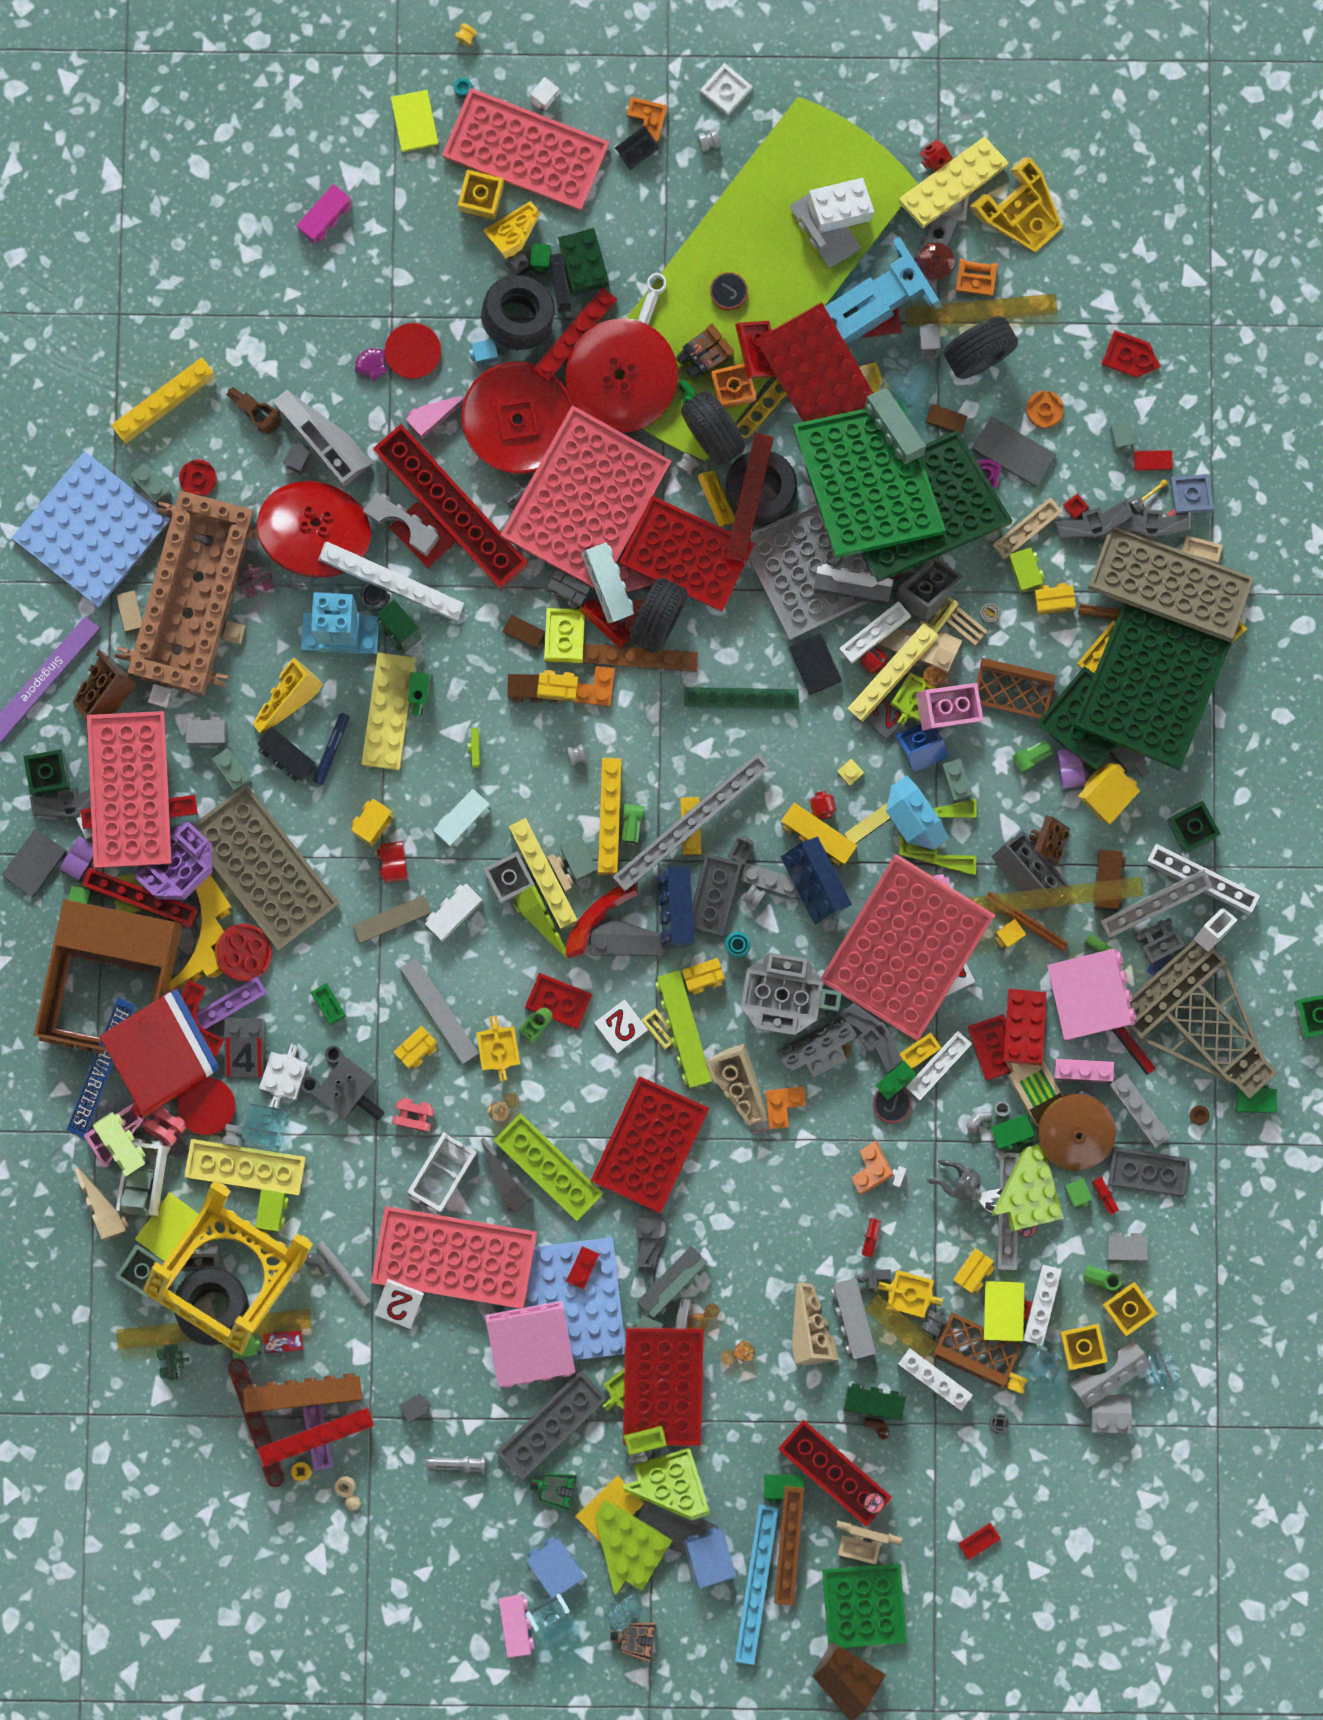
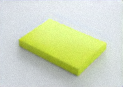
M423 90L391 97L402 152L439 145L428 91Z
M547 608L544 662L583 663L585 616L579 609Z
M169 1192L159 1205V1217L151 1216L135 1240L163 1261H166L199 1213Z
M985 1281L984 1340L1023 1342L1024 1283Z

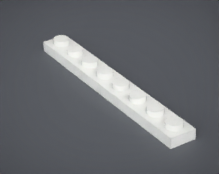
M329 542L324 543L319 561L455 622L459 619L464 605L463 602Z

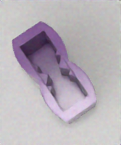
M1068 749L1058 750L1056 756L1061 789L1084 787L1089 779L1087 770L1084 771L1083 763L1085 762Z
M78 836L59 869L81 882L82 879H85L90 865L94 862L93 844Z

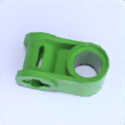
M540 1008L518 1029L517 1033L524 1035L532 1045L551 1022V1011L547 1008ZM538 1015L544 1018V1022L539 1020Z

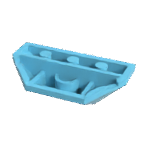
M905 776L891 786L886 812L908 844L934 850L950 839L939 817L920 789L908 776Z

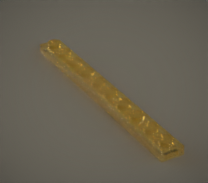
M1142 877L970 897L969 899L993 914L1139 897L1144 896Z
M310 1309L267 1313L252 1335L311 1329ZM178 1323L116 1330L118 1349L192 1341L182 1332Z

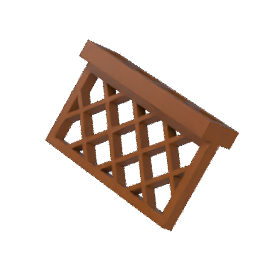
M981 658L976 682L978 691L986 688L991 697L985 701L980 700L981 705L1041 718L1043 715L1036 714L1032 706L1041 701L1045 707L1044 713L1048 710L1057 675ZM984 670L991 671L995 677L994 680L987 684L982 679ZM1008 675L1014 683L1004 689L999 679ZM1025 679L1030 682L1032 688L1023 693L1017 683ZM997 681L1002 690L992 695L987 686ZM1042 684L1050 685L1048 694L1041 697L1036 688ZM1016 685L1021 695L1011 700L1006 690ZM1034 689L1039 699L1029 704L1024 695ZM1004 692L1009 702L1003 706L998 705L995 697ZM1020 697H1023L1028 705L1022 710L1017 709L1013 703ZM1009 704H1011V705L1013 706V708L1006 707V706L1009 705ZM1028 708H1030V710L1032 711V713H1031V712H1027V711H1025V710H1027Z
M951 1312L932 1357L1003 1389L1022 1345L1015 1341H1002L1005 1342L1004 1344L997 1341L998 1346L989 1349L986 1340H984V1327ZM952 1320L960 1321L963 1329L953 1332L950 1325ZM975 1328L979 1331L981 1337L971 1340L967 1330ZM965 1332L968 1342L958 1345L955 1335ZM952 1336L955 1347L947 1348L942 1346L944 1338ZM982 1340L986 1350L976 1353L972 1343ZM970 1345L973 1355L968 1357L962 1355L960 1347ZM1011 1345L1016 1348L1014 1355L1006 1357L1003 1347ZM1000 1348L1003 1359L994 1362L990 1351ZM987 1353L991 1363L983 1365L979 1362L977 1356ZM1005 1361L1008 1368L1005 1375L997 1371L995 1364Z

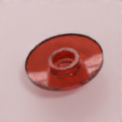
M942 243L927 244L920 250L917 257V266L925 277L932 280H940L947 277L955 265L953 252ZM939 257L940 261L934 262L933 258Z

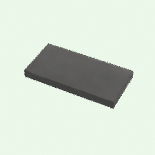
M992 416L972 447V450L987 459L996 461L1004 469L1036 488L1056 456L1052 451Z
M705 853L692 903L694 930L724 937L743 862Z
M1113 1147L1107 1185L1185 1197L1190 1158Z

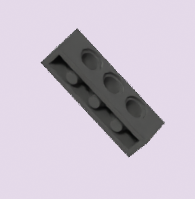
M944 215L939 216L928 224L929 233L928 235L924 234L920 245H923L921 252L917 251L914 258L919 268L926 266L929 269L923 275L931 287L958 223L957 220ZM939 232L943 237L936 239L933 234ZM933 249L936 254L929 256L926 251ZM909 276L907 279L911 281L913 276Z

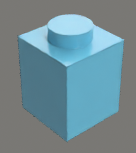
M489 339L472 343V350H469L471 360L476 361L477 366L499 361L495 341Z

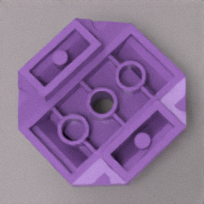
M189 822L170 828L172 864L138 866L134 873V877L156 899H186L212 873V844Z

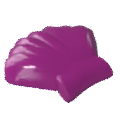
M369 348L363 351L356 359L355 372L371 377L373 382L381 375L387 373L388 370L385 368V351L377 348Z
M991 459L978 461V465L992 488L998 487L997 479L1001 471V464Z

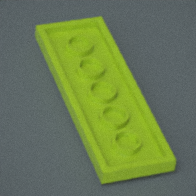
M521 1113L494 1139V1142L576 1221L604 1194Z

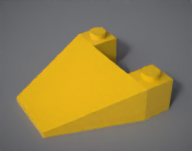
M1025 157L1010 169L1011 173L1021 184L999 205L996 204L989 194L981 195L969 206V209L983 224L1036 252L1063 226L1042 171L1031 157Z

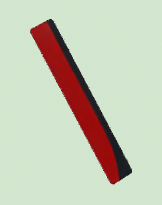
M1124 1027L1111 1029L1146 1075L1155 1070L1154 1065Z

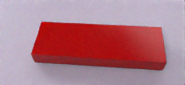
M593 598L581 606L579 611L620 649L630 641V632L618 621L608 623L602 606Z

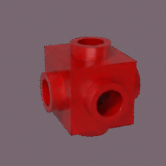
M938 140L927 145L919 153L922 158V165L927 170L930 169L934 172L953 160L946 145Z

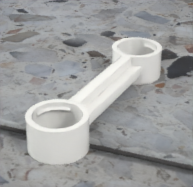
M659 273L650 275L647 280L648 293L638 321L649 324L658 296L666 289V279ZM654 278H659L663 281L664 285L661 289L655 290L650 287V281Z

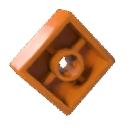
M744 363L711 372L717 399L725 409L756 401L757 396L753 381L748 379ZM731 383L739 385L736 390L729 388Z

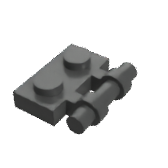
M1170 918L1164 921L1161 919L1156 922V925L1150 928L1146 927L1141 930V933L1135 935L1138 942L1144 939L1148 942V944L1142 946V949L1150 964L1185 947L1177 929L1171 932L1168 931L1167 927L1173 925ZM1161 931L1163 936L1154 940L1152 935Z

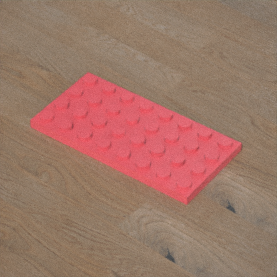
M470 88L442 157L478 172L503 178L504 182L582 211L608 149L609 141Z
M164 711L87 715L94 868L172 864Z
M385 1206L371 1283L385 1285L386 1281L390 1279L420 1292L521 1309L525 1306L538 1232Z

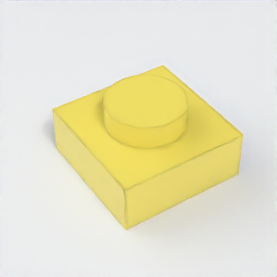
M852 759L837 771L849 786L864 774Z

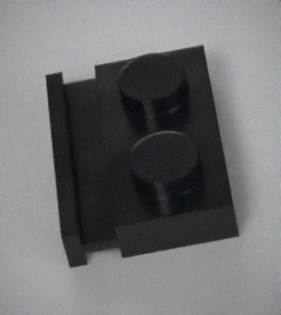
M644 125L617 145L615 150L619 153L629 170H632L661 147Z

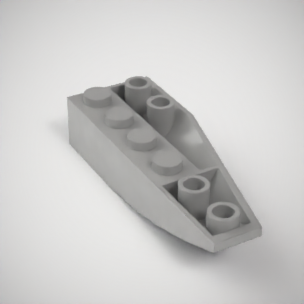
M286 390L272 401L343 488L373 465L349 434L290 391Z

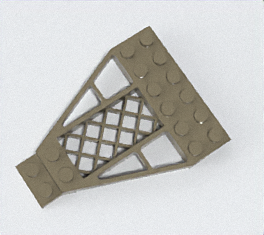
M1193 940L1132 995L1130 1005L1131 1009L1134 1008L1136 1020H1134L1135 1025H1128L1127 1027L1141 1042L1233 1086H1237L1248 1099L1278 1073L1264 1058L1226 961L1214 948L1208 952ZM1220 969L1224 970L1233 992L1222 1004H1219L1202 986ZM1192 996L1203 997V1007L1192 1006ZM1189 998V1006H1180ZM1233 998L1237 1002L1249 1034L1223 1009ZM1207 1000L1213 1007H1205V1001ZM1178 1009H1189V1020L1177 1019ZM1174 1010H1175V1018L1171 1015V1013H1172ZM1191 1010H1203L1202 1020H1191ZM1205 1010L1216 1011V1021L1205 1020ZM1219 1014H1220L1226 1021H1219ZM1163 1020H1168L1183 1036V1039L1171 1050L1146 1038ZM1179 1022L1188 1023V1032L1179 1024ZM1191 1023H1201L1202 1034L1191 1033ZM1205 1024H1216V1034H1204ZM1218 1024L1230 1025L1229 1035H1218ZM1232 1028H1233L1240 1036L1232 1035ZM1193 1037H1202L1201 1046ZM1204 1037L1215 1038V1048H1205ZM1218 1038H1229V1049L1218 1048ZM1232 1039H1243V1049H1231ZM1245 1041H1246L1247 1044L1249 1045L1246 1049H1245ZM1184 1042H1189L1209 1063L1211 1069L1176 1053L1175 1050ZM1206 1051H1215V1061ZM1218 1051L1229 1052L1228 1062H1217ZM1231 1052H1241V1054L1231 1062ZM1219 1065L1227 1066L1224 1069H1222Z

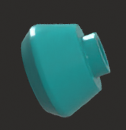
M742 932L731 933L725 940V950L731 957L742 958L750 951V939Z

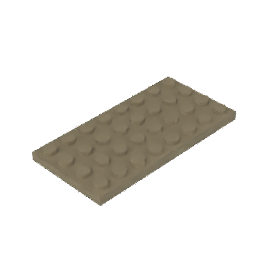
M1115 527L1108 531L1087 589L1232 642L1254 577Z
M247 784L192 825L212 844V866L278 951L340 905Z

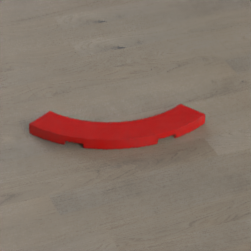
M638 882L626 892L620 886L615 887L600 897L585 911L575 924L568 938L565 955L568 959L585 953L587 941L591 935L590 930L607 915L606 911L638 895Z

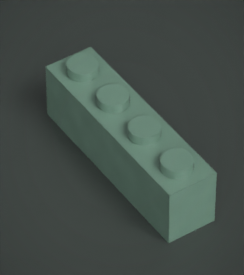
M887 387L867 396L866 412L868 415H872L876 427L884 433L886 442L895 449L897 458L901 459L904 464H907L923 456L926 449L925 443Z

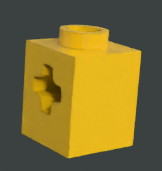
M1014 919L995 933V940L1001 948L1004 946L1007 950L1024 938L1026 933L1016 919Z

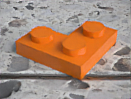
M631 97L626 117L643 120V126L647 127L658 143L667 105Z
M596 666L594 685L578 683L576 702L572 703L610 707L615 668Z
M804 1086L765 1091L770 1129L788 1128L787 1108L806 1106Z
M876 1141L859 1151L867 1168L851 1177L861 1195L894 1175Z

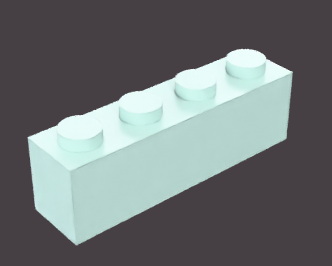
M607 542L582 551L583 560L607 622L612 623L634 614L633 603L627 597L626 585L620 579V569L613 561V551L607 545Z

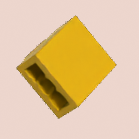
M1107 763L1104 767H1100L1085 783L1084 790L1078 795L1085 805L1102 822L1111 824L1140 792L1136 787V781L1130 776L1127 777L1124 774L1125 770L1117 763L1115 765Z

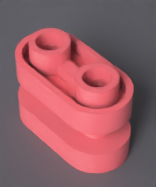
M406 1098L397 1101L395 1109L401 1110L400 1116H393L392 1124L430 1132L431 1124L426 1123L427 1116L433 1117L435 1109L431 1108L432 1104L420 1102V1105L412 1104L413 1100ZM408 1112L419 1114V1120L408 1119Z
M160 1107L150 1113L153 1120L145 1119L141 1127L152 1137L172 1147L177 1140L174 1134L181 1135L186 1129L185 1121L179 1116L174 1117L170 1115L168 1110ZM159 1123H160L161 1125L165 1126L166 1128H168V1130H166L165 1128L161 1127V1126L159 1125Z

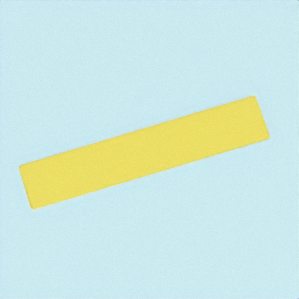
M888 802L844 833L845 836L853 843H856L890 819L886 812Z

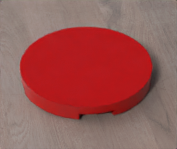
M403 324L390 333L385 343V358L388 366L400 377L417 379L428 376L436 369L440 362V341L435 332L423 324Z
M243 923L230 926L222 932L216 942L215 958L217 965L227 977L235 981H251L259 977L267 970L271 962V945L263 931L254 925Z
M212 1077L205 1078L180 1094L177 1103L178 1114L185 1121L184 1125L192 1132L201 1135H213L223 1131L226 1128V1124H230L233 1120L236 1108L235 1097L231 1089L224 1082Z

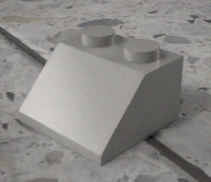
M1109 1394L1091 1406L1090 1432L1131 1434L1132 1411L1130 1394Z

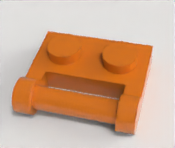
M960 258L955 292L993 297L997 264L968 262L966 259ZM964 269L990 272V276L965 273Z

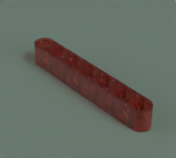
M755 432L726 559L745 563L774 436Z
M233 1359L228 1364V1371L244 1414L242 1391L239 1389V1383L243 1380H246L248 1384H253L245 1361ZM236 1362H240L243 1367L239 1373H235L232 1368ZM264 1413L244 1414L255 1449L261 1447L258 1444V1439L261 1436L267 1437L268 1444L273 1443ZM255 1417H259L262 1421L261 1426L257 1429L252 1426V1420ZM280 1461L262 1468L266 1481L271 1487H280L284 1484L286 1478ZM274 1473H278L281 1476V1481L278 1484H274L271 1481V1476Z

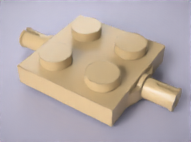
M837 1520L836 1529L851 1533V1537L863 1541L864 1537L869 1538L871 1543L880 1546L883 1545V1542L901 1545L902 1537H897L890 1533L887 1535Z

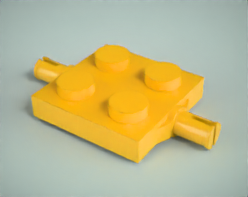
M490 1016L491 1028L486 1031L476 1032L482 1071L498 1070L499 1082L503 1081L502 1074L504 1081H507L506 1069L511 1066L521 1065L515 1027H499L497 1016H494L495 1023L493 1022V1016Z
M896 1270L891 1284L879 1281L878 1285L882 1286L877 1288L888 1292L889 1299L886 1308L921 1318L925 1317L926 1309L930 1304L941 1307L942 1303L939 1302H943V1298L932 1296L934 1280Z

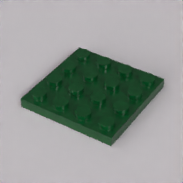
M1084 666L1037 721L1036 725L1097 771L1118 745L1072 727L1094 676V673Z

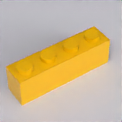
M796 803L792 804L781 820L782 829L789 834L793 832L798 835V840L801 842L818 836L827 855L830 857V861L836 866L840 864L845 866L857 848L855 843Z

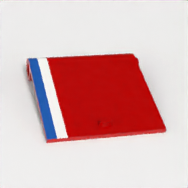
M177 988L99 1036L134 1100L131 1107L132 1113L135 1117H140L141 1119L219 1070L213 1054Z

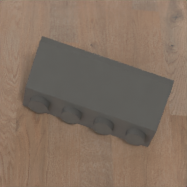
M1022 831L1005 843L991 857L1016 885L1022 895L1033 905L1034 909L1042 915L1073 888L1050 861L1034 852L1035 844Z

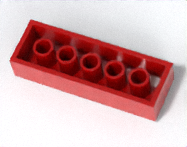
M804 1419L778 1447V1450L866 1527L879 1512L870 1513L864 1506L865 1498L872 1493L879 1494L884 1500L883 1508L892 1498L891 1495Z

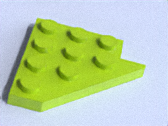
M1040 1144L1022 1150L992 1212V1216L1003 1213L1007 1214L1011 1232L1064 1219L1048 1159Z
M690 1447L634 1464L638 1481L622 1485L624 1492L687 1519L695 1520L710 1515Z
M605 1499L596 1513L595 1519L614 1594L617 1595L625 1581L642 1591L671 1544L672 1539Z

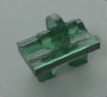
M178 1344L164 1345V1348L156 1351L158 1360H166L167 1367L160 1368V1378L169 1380L183 1379L181 1370H185L184 1362H189V1357L183 1358V1352L178 1351Z

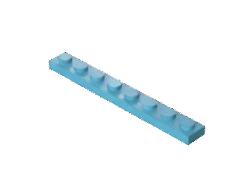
M759 1505L735 1662L753 1665L755 1663L778 1507Z

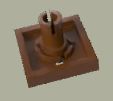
M1046 815L1041 831L1033 829L1031 833L1035 835H1029L1030 840L1036 842L1034 852L1051 863L1058 864L1063 854L1065 842L1069 837L1070 828L1054 817Z

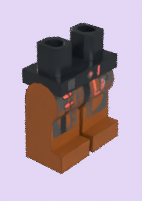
M711 323L702 333L683 346L682 351L676 356V360L681 366L689 361L692 363L693 366L687 370V373L694 380L700 376L705 377L708 373L732 358L734 350L724 338L722 339L720 332Z

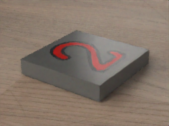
M892 691L887 694L865 719L885 740L901 725V723L898 725L897 721L902 713L890 705L896 696Z

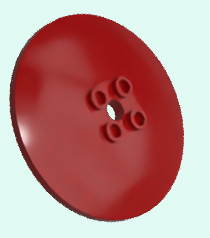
M612 319L599 323L589 329L574 345L566 367V386L574 407L621 433L643 429L658 420L672 403L678 385L677 360L668 341L653 327L633 319ZM620 369L624 370V379L617 380L616 372Z
M506 362L489 368L471 384L462 405V429L470 448L483 462L506 473L526 474L536 472L573 405L568 391L562 382L554 375L548 382H545L532 371L536 366L532 363ZM519 415L522 418V423H513L512 417Z
M301 481L290 483L277 489L263 502L257 518L258 538L267 555L282 568L305 577L328 578L345 573L318 560L325 542H329L363 558L371 538L370 523L361 505L345 491L322 482ZM317 522L320 524V526L315 527L312 526L310 523Z

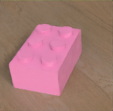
M977 683L929 689L916 693L922 731L983 721Z

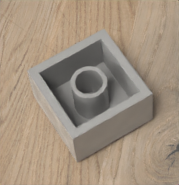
M518 851L483 868L501 905L513 900L515 896L534 885Z

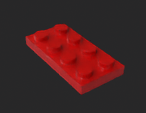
M1008 988L1003 1062L1042 1066L1047 992Z

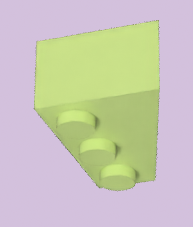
M111 1112L94 1123L93 1127L126 1177L145 1164L143 1157L146 1155L140 1146L136 1147L133 1143L135 1138L130 1130L125 1131L122 1124H124V1121L120 1115H115Z

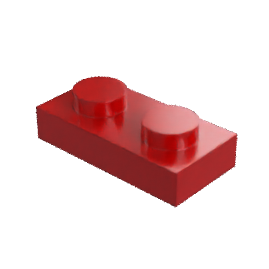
M582 1246L566 1282L584 1290L600 1254Z

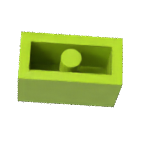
M1028 548L1009 554L1008 560L1020 594L1043 585L1045 577L1042 569H1038L1037 563H1039L1036 552H1032V549Z
M261 1189L255 1228L280 1232V1228H284L285 1217H282L283 1210L287 1209L289 1198H286L285 1193Z

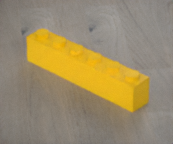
M201 357L111 425L113 430L126 445L214 379V372Z
M602 758L598 875L614 876L618 872L622 765L621 759Z

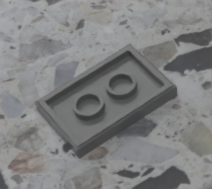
M34 829L4 870L2 876L34 897L67 850L37 829Z

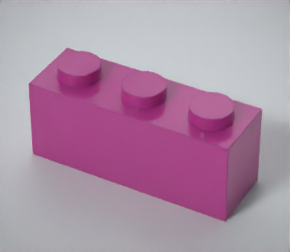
M333 184L296 225L298 231L313 244H316L318 241L321 242L327 235L326 231L330 227H335L339 222L338 218L350 210L352 206L351 198Z

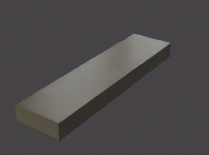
M423 895L356 923L353 927L360 943H363L427 916L431 912Z

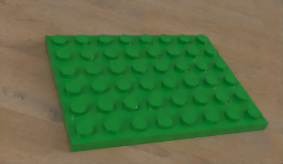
M898 401V405L907 417L902 401ZM866 409L793 424L792 429L835 558L945 534L946 529L921 457L907 464H904L901 459L899 460L895 454V449L886 442L884 433L876 427L872 415H868Z

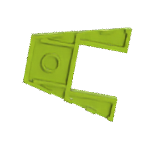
M977 799L941 806L933 810L939 818L976 819ZM899 831V856L976 876V855H938V847L932 850L908 844Z

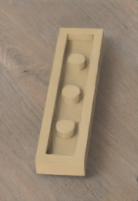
M1050 497L996 541L992 547L1003 560H1006L1009 554L1017 551L1062 514L1063 511Z

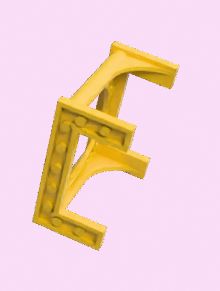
M214 1181L209 1188L200 1210L201 1212L162 1266L157 1262L154 1264L142 1292L242 1355L252 1334L295 1272L299 1273L313 1243L305 1236H300L297 1233L292 1239L289 1248L282 1242L272 1239L265 1231L258 1230L251 1222L244 1221L234 1211L224 1208L231 1191L224 1184ZM216 1222L224 1226L225 1231L223 1233L216 1231ZM208 1227H210L212 1235L206 1234L207 1232H209ZM215 1239H231L243 1243L257 1255L264 1271V1283L259 1295L243 1318L241 1316L237 1318L232 1330L167 1290L193 1252L202 1244ZM273 1257L279 1261V1264L271 1266L267 1264L266 1260ZM269 1271H277V1273L274 1272L273 1276H271Z

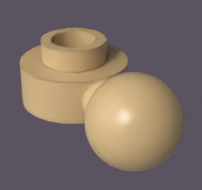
M343 1476L335 1483V1491L339 1496L346 1497V1508L350 1511H355L361 1504L360 1499L353 1495L356 1488L355 1482L350 1477Z

